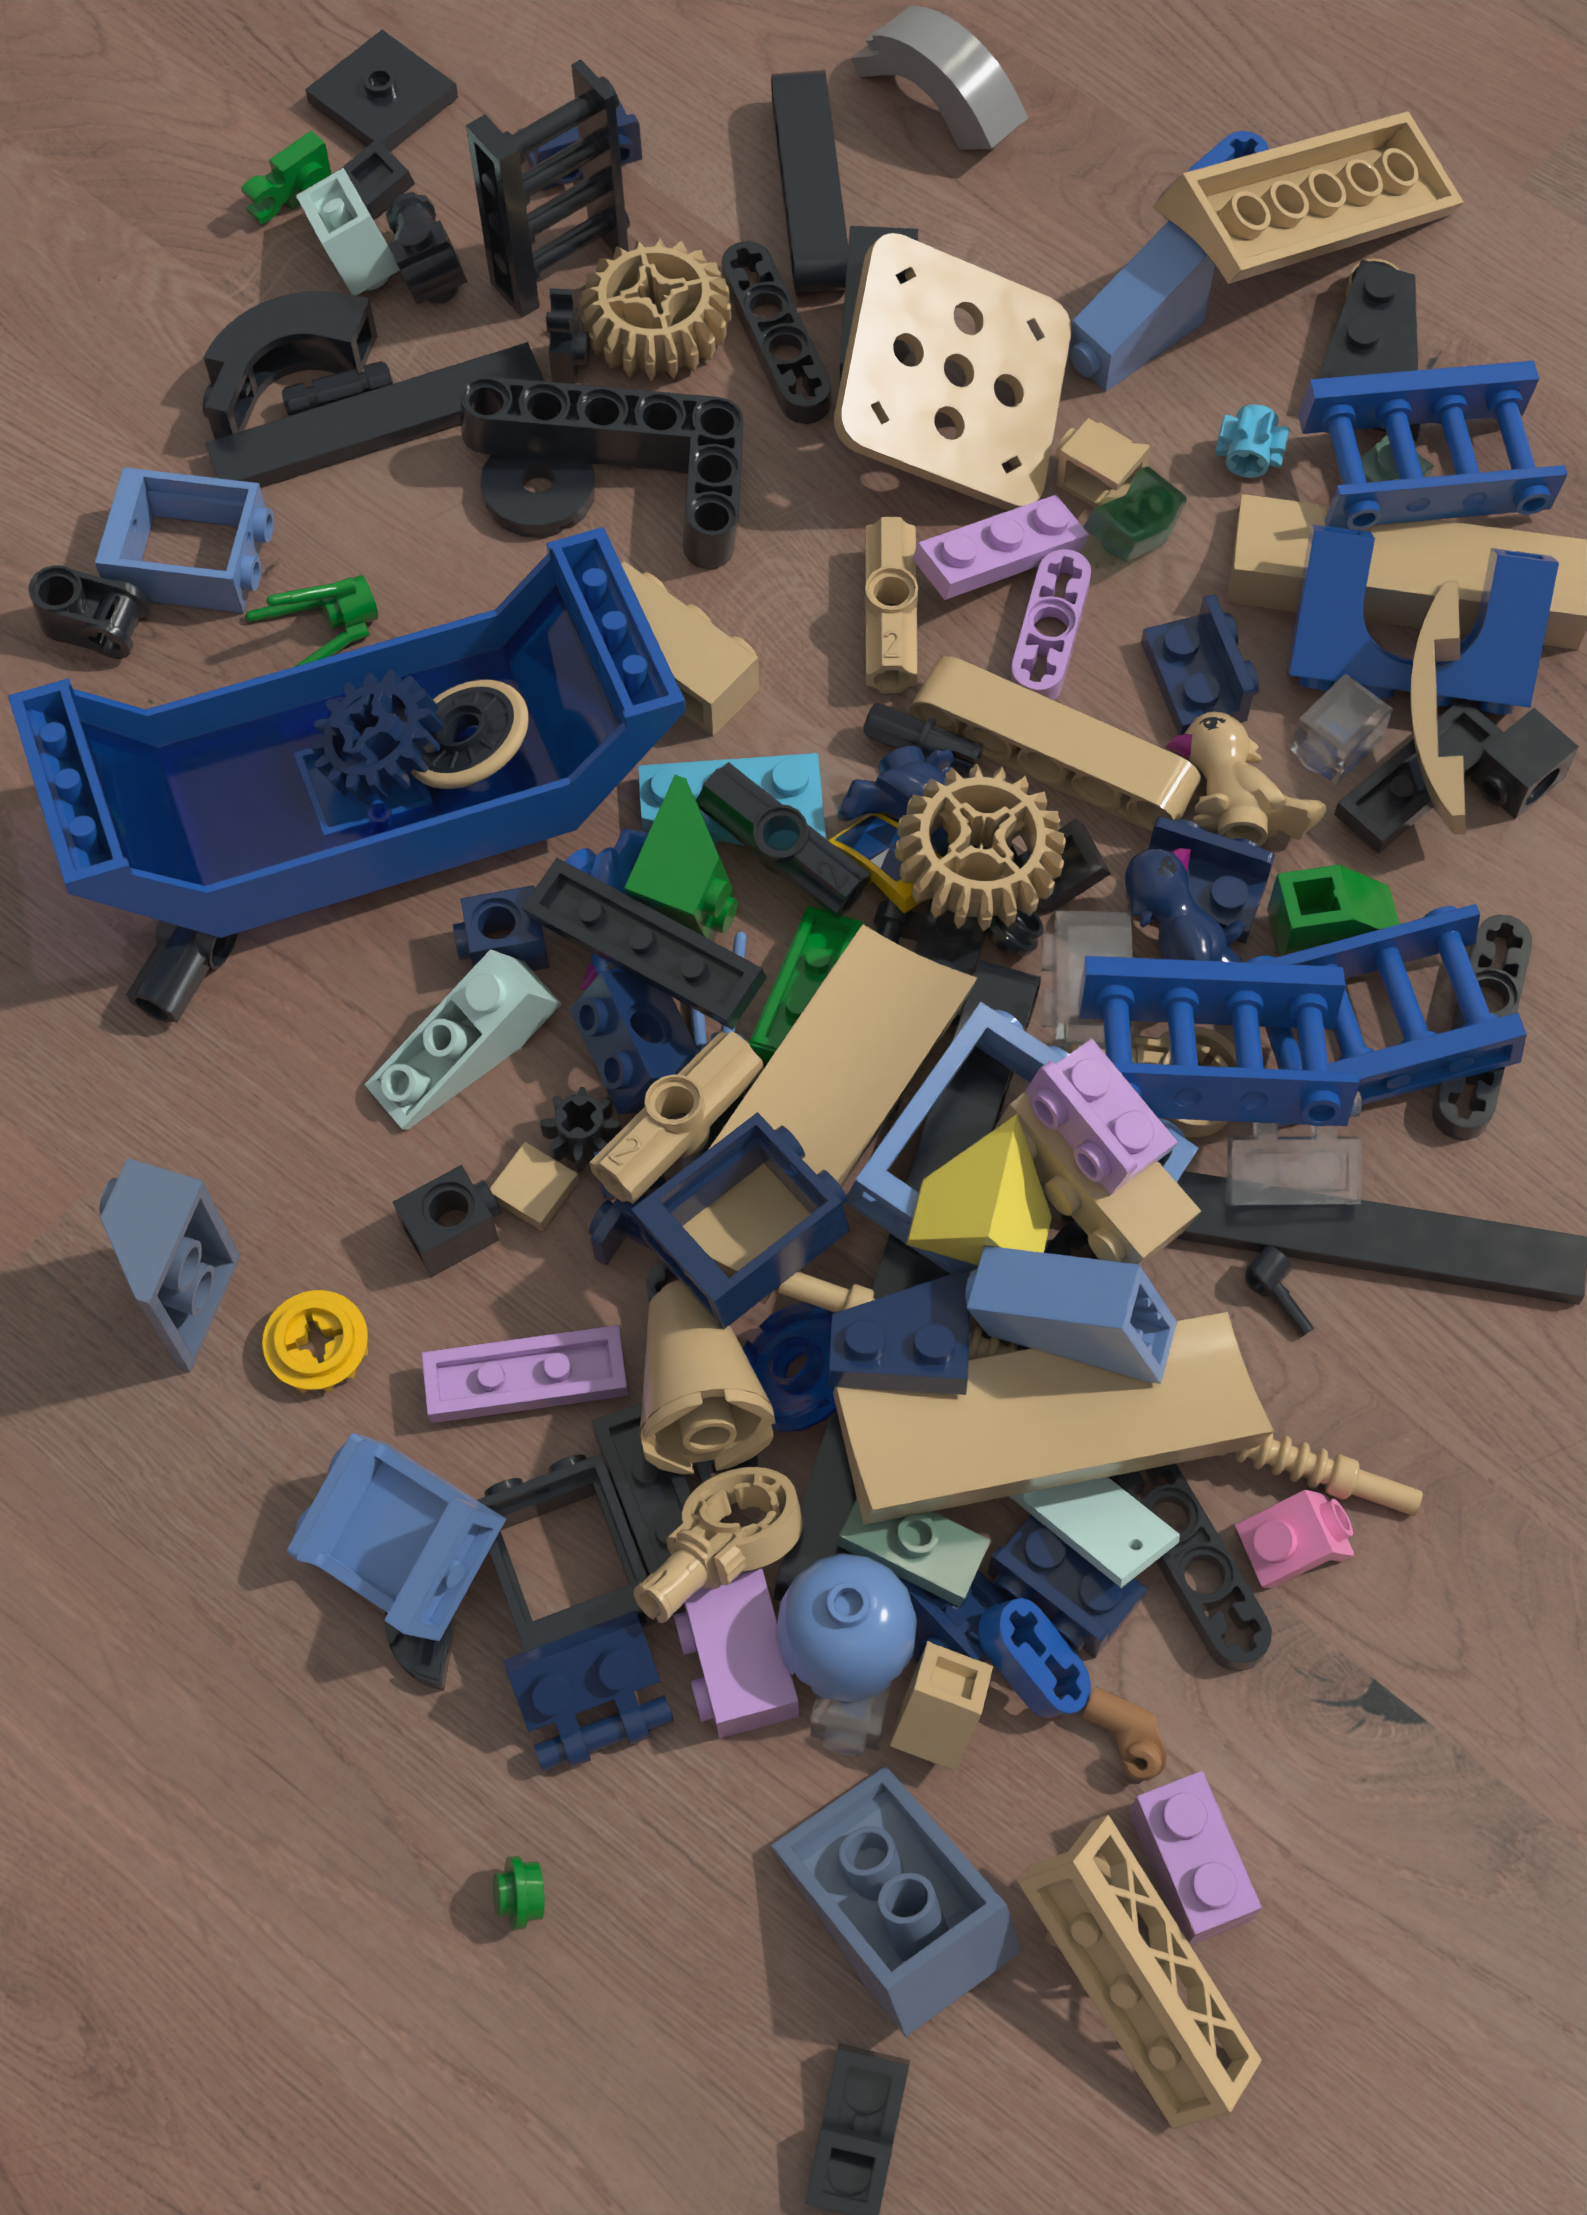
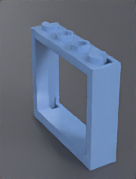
M982 1002L977 1006L862 1169L847 1194L848 1201L846 1203L905 1244L919 1192L889 1173L888 1170L974 1047H978L1030 1083L1039 1068L1049 1061H1053L1056 1064L1069 1055V1053L1059 1047L1046 1046L1024 1031L1022 1024L1011 1014L1002 1010H993ZM1158 1118L1178 1142L1168 1154L1158 1160L1177 1183L1199 1148L1188 1141L1182 1130L1175 1124ZM910 1246L950 1274L958 1271H968L971 1273L974 1269H978V1265Z

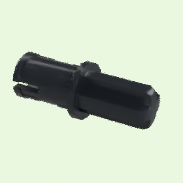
M875 703L871 707L863 727V733L867 737L896 749L906 746L919 747L925 759L935 750L945 751L950 749L954 757V761L950 766L959 775L964 776V778H969L970 769L976 763L956 756L955 751L977 760V758L980 759L984 748V743L979 741L977 743L936 726L935 718L930 717L926 722L882 703Z

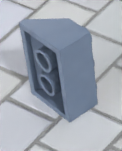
M127 1158L119 1177L112 1178L102 1193L99 1206L100 1219L135 1299L178 1369L191 1372L241 1255L202 1180Z

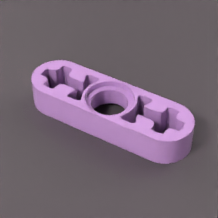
M1059 549L1048 553L1041 560L1012 661L1011 682L1052 700H1056L1062 692L1088 596L1091 567L1088 560L1082 554L1069 549ZM1061 573L1071 575L1067 583L1064 599L1054 597L1056 580L1059 579ZM1054 617L1061 620L1066 625L1067 630L1059 636L1048 637L1039 633L1034 625L1042 618ZM1037 655L1047 657L1045 675L1042 677L1041 682L1030 680L1036 665Z

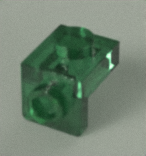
M1146 466L1136 472L1126 495L1092 509L1084 528L1101 541L1106 551L1127 562L1166 544L1187 502V497L1152 468Z

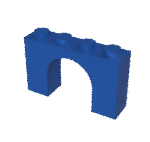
M1311 524L1287 661L1289 675L1299 676L1298 685L1320 690H1333L1335 681L1359 684L1358 693L1378 698H1393L1394 689L1411 692L1414 659L1394 655L1380 647L1369 635L1365 626L1363 606L1375 542L1371 532ZM1491 548L1479 612L1471 630L1460 642L1461 660L1436 662L1437 706H1453L1455 697L1477 700V709L1496 714H1513L1514 706L1531 708L1559 562L1550 555Z

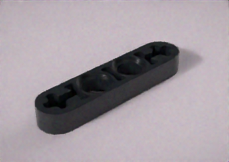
M750 241L731 245L722 257V277L729 288V298L778 404L785 416L793 422L800 424L815 423L827 415L831 406V384L825 368L768 250L764 246ZM747 266L751 272H756V284L750 286L749 277L741 267ZM765 303L773 304L781 310L777 316L767 319L759 318L751 311L754 307ZM780 345H791L798 348L801 352L796 358L786 361L779 360L771 354L772 350ZM802 377V384L806 393L809 396H815L814 398L805 399L802 393L796 394L797 379Z
M1498 914L1488 917L1478 928L1476 944L1470 945L1468 953L1480 988L1490 987L1497 990L1503 996L1505 1008L1500 1011L1490 1012V1014H1495L1498 1017L1517 1013L1532 949V936L1528 927L1521 920L1510 915ZM1496 937L1506 939V947L1509 949L1500 969L1489 968L1496 950L1495 943H1493ZM1458 1001L1451 1030L1462 1028L1466 1023ZM1505 1067L1469 1077L1444 1081L1437 1085L1432 1107V1118L1436 1127L1444 1135L1454 1140L1466 1141L1476 1138L1483 1133L1495 1112ZM1464 1084L1476 1085L1469 1104L1470 1110L1473 1111L1469 1119L1457 1116L1458 1107L1455 1105L1464 1089Z
M1177 1464L1146 1469V1474L1154 1487L1162 1479H1166L1168 1484L1155 1487L1142 1500H1139L1136 1495L1143 1493L1146 1482L1139 1471L1109 1476L1108 1478L1150 1511L1162 1502H1173L1183 1508L1188 1517V1527L1179 1533V1543L1156 1560V1563L1208 1653L1216 1663L1233 1671H1244L1257 1665L1263 1659L1271 1643L1272 1629L1270 1623ZM1197 1560H1205L1215 1564L1223 1577L1222 1587L1211 1594H1201L1192 1590L1185 1579V1568ZM1231 1595H1234L1238 1602L1232 1603L1227 1613L1239 1630L1250 1626L1255 1634L1248 1644L1250 1651L1244 1652L1243 1648L1238 1644L1227 1647L1223 1639L1229 1630V1626L1223 1614L1219 1610L1210 1619L1204 1611L1218 1608Z

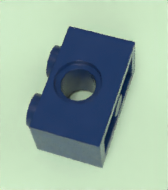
M628 972L600 973L569 1009L618 1114L639 1113L645 1107L646 1092L652 1083L661 1077L672 1074L677 1075L699 1053L673 997Z

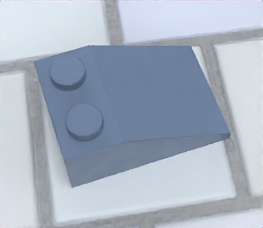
M887 1766L881 1768L771 1845L774 1854L862 1983L905 2037L1022 1953L1007 1904Z

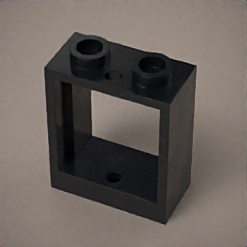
M582 1454L563 1458L549 1467L548 1474L524 1483L520 1478L498 1482L484 1492L485 1497L477 1500L506 1518L501 1528L503 1530L596 1495L629 1584L628 1586L533 1621L500 1530L489 1552L524 1652L632 1611H636L642 1628L658 1622L657 1617L654 1619L648 1617L634 1598L633 1591L635 1587L643 1582L647 1576L601 1454L588 1459Z

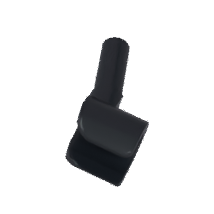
M1267 1246L1247 1267L1245 1272L1246 1283L1250 1289L1261 1296H1269L1274 1304L1276 1303L1302 1338L1311 1332L1314 1327L1289 1294V1290L1281 1283L1292 1271V1265L1282 1252L1273 1246Z

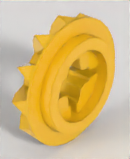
M306 1291L287 1299L272 1313L263 1333V1353L269 1368L280 1382L283 1381L295 1387L303 1394L307 1390L318 1389L331 1392L333 1387L344 1379L355 1378L358 1365L363 1357L368 1355V1327L362 1313L348 1298L331 1291ZM310 1321H314L316 1328L320 1329L324 1337L335 1336V1340L325 1344L326 1354L323 1355L324 1362L319 1363L317 1357L314 1358L309 1349H299L300 1346L309 1342Z

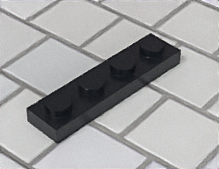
M557 857L522 907L531 920L731 1030L734 1029L767 979L760 966Z

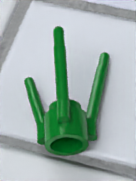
M363 575L349 577L332 584L272 594L266 599L268 606L248 611L245 614V619L248 622H256L321 607L331 629L339 626L342 627L344 632L295 666L333 656L350 643L369 637L366 623L378 619L375 599Z

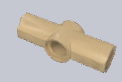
M881 517L876 523L867 525L865 528L864 623L866 685L878 689L881 694H901L905 689L916 686L918 681V584L916 563L912 559L916 549V526L906 523L901 517ZM885 604H896V606H887Z
M720 1031L677 1075L672 1074L661 1077L652 1083L646 1092L645 1107L589 1162L592 1173L600 1180L606 1190L621 1202L629 1201L634 1204L678 1158L692 1156L704 1148L709 1140L710 1126L763 1071L762 1059L752 1050L749 1043L733 1031L730 1033ZM674 1114H687L685 1117L680 1119H668L670 1116Z

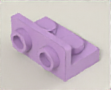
M1093 1039L1087 1041L1055 1064L1053 1061H1049L1039 1068L1025 1090L1031 1098V1106L1039 1120L1048 1128L1056 1129L1074 1150L1075 1161L1084 1175L1094 1182H1100L1110 1195L1168 1154L1178 1143Z

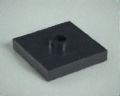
M384 30L379 31L305 89L310 105L366 147L378 138L389 151H392L458 98L455 82Z

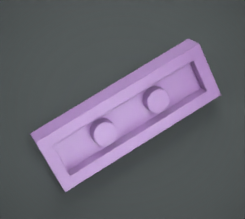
M1053 495L918 542L912 559L943 599L946 600L1038 567L1041 560L1052 551L1069 549L1080 552L1083 550L1089 534L1057 495Z
M619 1325L421 1352L427 1415L430 1423L628 1396Z

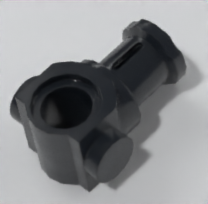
M414 192L399 195L393 199L386 213L389 228L395 234L394 241L389 244L396 263L417 304L426 300L432 303L446 302L455 296L458 286L468 282L456 251L441 220H435V208L427 196L418 195Z

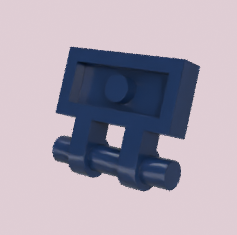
M636 1611L503 1660L528 1732L554 1722L556 1723L559 1732L558 1736L533 1745L542 1771L567 1762L570 1763L571 1768L591 1761L590 1753L627 1739L630 1745L650 1738L648 1731L674 1721L665 1695L638 1704L635 1691L660 1682ZM611 1700L615 1701L618 1713L579 1727L575 1714Z

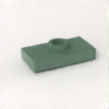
M856 1499L835 1545L855 1555L870 1557L890 1568L895 1575L959 1607L968 1593L991 1540L933 1511L910 1514L906 1517L863 1525L858 1500Z

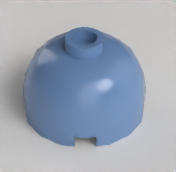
M838 1554L816 1560L795 1576L780 1602L776 1639L786 1668L792 1675L794 1672L800 1681L811 1686L812 1692L825 1699L853 1702L879 1695L891 1685V1681L901 1674L903 1668H906L913 1656L917 1618L907 1588L890 1568L867 1556Z

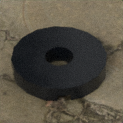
M490 455L482 467L480 486L486 509L488 508L493 514L494 520L503 529L523 537H549L559 534V528L567 526L571 522L575 526L585 518L594 503L596 482L590 460L539 459ZM535 478H545L553 483L549 489L540 493L531 492L524 488L528 481Z

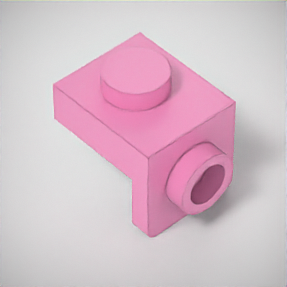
M1303 1490L1235 1524L1261 1587L1272 1589L1329 1560L1343 1562L1354 1556L1353 1549L1348 1540L1349 1537L1353 1536L1351 1522L1341 1504L1335 1499L1330 1500L1326 1494Z

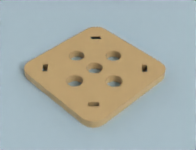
M896 233L883 235L868 248L864 258L834 414V427L839 439L846 447L856 453L1007 511L1038 501L1045 487L1071 337V321L1067 311L1059 302L1049 296L914 239ZM906 270L905 277L908 281L900 284L896 274ZM956 308L964 309L972 316L975 323L974 335L965 334L956 326L954 321V310ZM1032 319L1043 336L1038 341L1027 324ZM895 340H903L913 348L916 355V363L913 367L905 366L896 358L893 351ZM946 360L955 361L962 367L966 375L964 387L955 386L947 379L944 372ZM996 380L1006 382L1013 389L1015 394L1014 407L1005 406L997 399L994 392ZM936 412L945 413L954 421L956 426V437L954 440L946 439L937 431L934 424ZM1009 461L1014 470L1006 473L1002 464Z

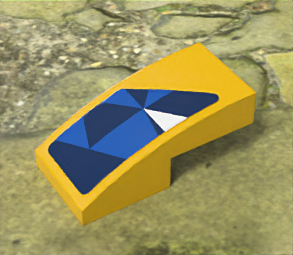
M870 813L828 841L871 874V881L868 885L874 882L905 914L921 902L915 903V899L912 896L915 883H902L900 877V868L903 862L897 861L895 857L896 842L900 839L897 834L898 823L882 814ZM934 850L939 860L942 859V857Z

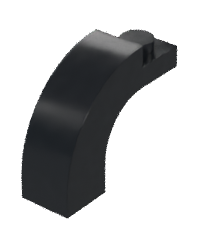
M330 291L292 293L265 301L247 310L230 322L216 336L203 357L211 382L204 394L203 414L205 417H208L214 439L245 430L261 394L272 383L286 375L306 370L339 373L353 368L356 369V373H361L377 338L370 299Z

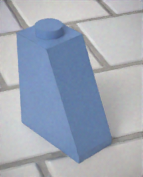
M1169 220L1072 321L1068 358L1071 359L1073 366L1081 375L1090 377L1105 392L1205 323L1215 264L1197 242L1175 223Z
M984 1246L978 1269H974L968 1277L965 1296L968 1311L988 1336L1142 1381L1161 1384L1177 1320L1140 1265Z

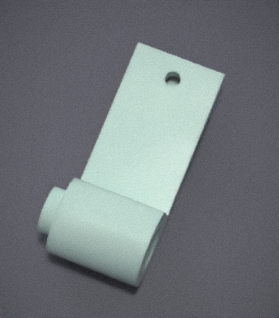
M1108 1477L1009 1496L1120 1588L1179 1543L1180 1534Z

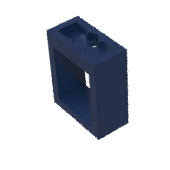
M758 1112L631 1209L642 1239L723 1329L731 1325L849 1232L843 1207L848 1198L839 1183L824 1169L816 1174L803 1160L806 1154L795 1136L783 1125L774 1130ZM764 1163L811 1214L729 1278L683 1228V1225Z

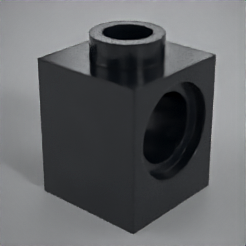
M1533 708L1483 749L1471 781L1478 786L1481 794L1488 802L1495 806H1501L1516 819L1566 777L1579 746L1538 710Z
M462 1165L393 1201L400 1225L431 1278L499 1241L493 1220L494 1217L501 1214L499 1205L486 1182L481 1180L473 1184ZM460 1210L467 1213L465 1219L457 1225L446 1227L437 1224L439 1218L446 1212Z

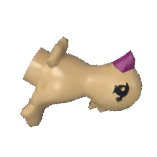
M1214 711L1197 717L1184 734L1175 736L1165 747L1174 754L1188 760L1204 775L1207 781V796L1200 797L1199 802L1195 806V812L1199 813V815L1193 817L1192 821L1205 831L1230 839H1247L1259 846L1266 842L1267 837L1276 836L1279 831L1296 840H1301L1321 820L1326 812V805L1320 800H1300L1282 794L1267 775L1258 768L1248 764L1261 762L1262 757L1256 753L1259 746L1248 737L1242 724L1228 714Z

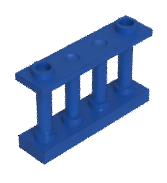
M1534 360L1310 379L1298 413L1302 434L1322 432L1330 434L1343 484L1337 485L1325 517L1326 526L1363 530L1374 525L1515 512L1530 515L1542 510L1551 509L1568 473L1565 465L1535 466L1521 418L1539 382V375ZM1497 419L1511 470L1479 471L1465 420ZM1438 423L1442 425L1455 475L1423 477L1409 425ZM1381 427L1386 429L1399 480L1367 483L1353 430Z
M1477 904L1458 909L1453 906H1444L1434 909L1423 918L1276 958L1264 955L1245 962L1343 967L1345 979L1379 970L1404 1040L1399 1045L1376 1051L1372 1048H1366L1346 989L1344 990L1333 1030L1342 1056L1338 1061L1329 1063V1071L1358 1073L1359 1086L1353 1107L1436 1086L1444 1081L1469 1077L1518 1064L1522 1061L1527 1034L1519 1013L1503 1017L1490 1014L1465 949L1466 946L1476 944L1480 920ZM1440 954L1466 1022L1462 1028L1440 1034L1428 1031L1404 963ZM1265 1027L1278 1068L1302 1070L1301 1054L1293 1029ZM1272 1123L1274 1129H1275V1128L1282 1127V1126L1290 1125V1124Z
M1085 956L1078 996L1079 1019L1103 1020L1105 1055L1158 1118L1312 1126L1348 1125L1359 1086L1358 1073L1329 1071L1324 1029L1334 1030L1346 986L1343 967ZM1129 1021L1168 1023L1171 1065L1132 1063ZM1194 1024L1233 1025L1237 1067L1198 1066ZM1259 1026L1297 1028L1302 1070L1264 1069Z

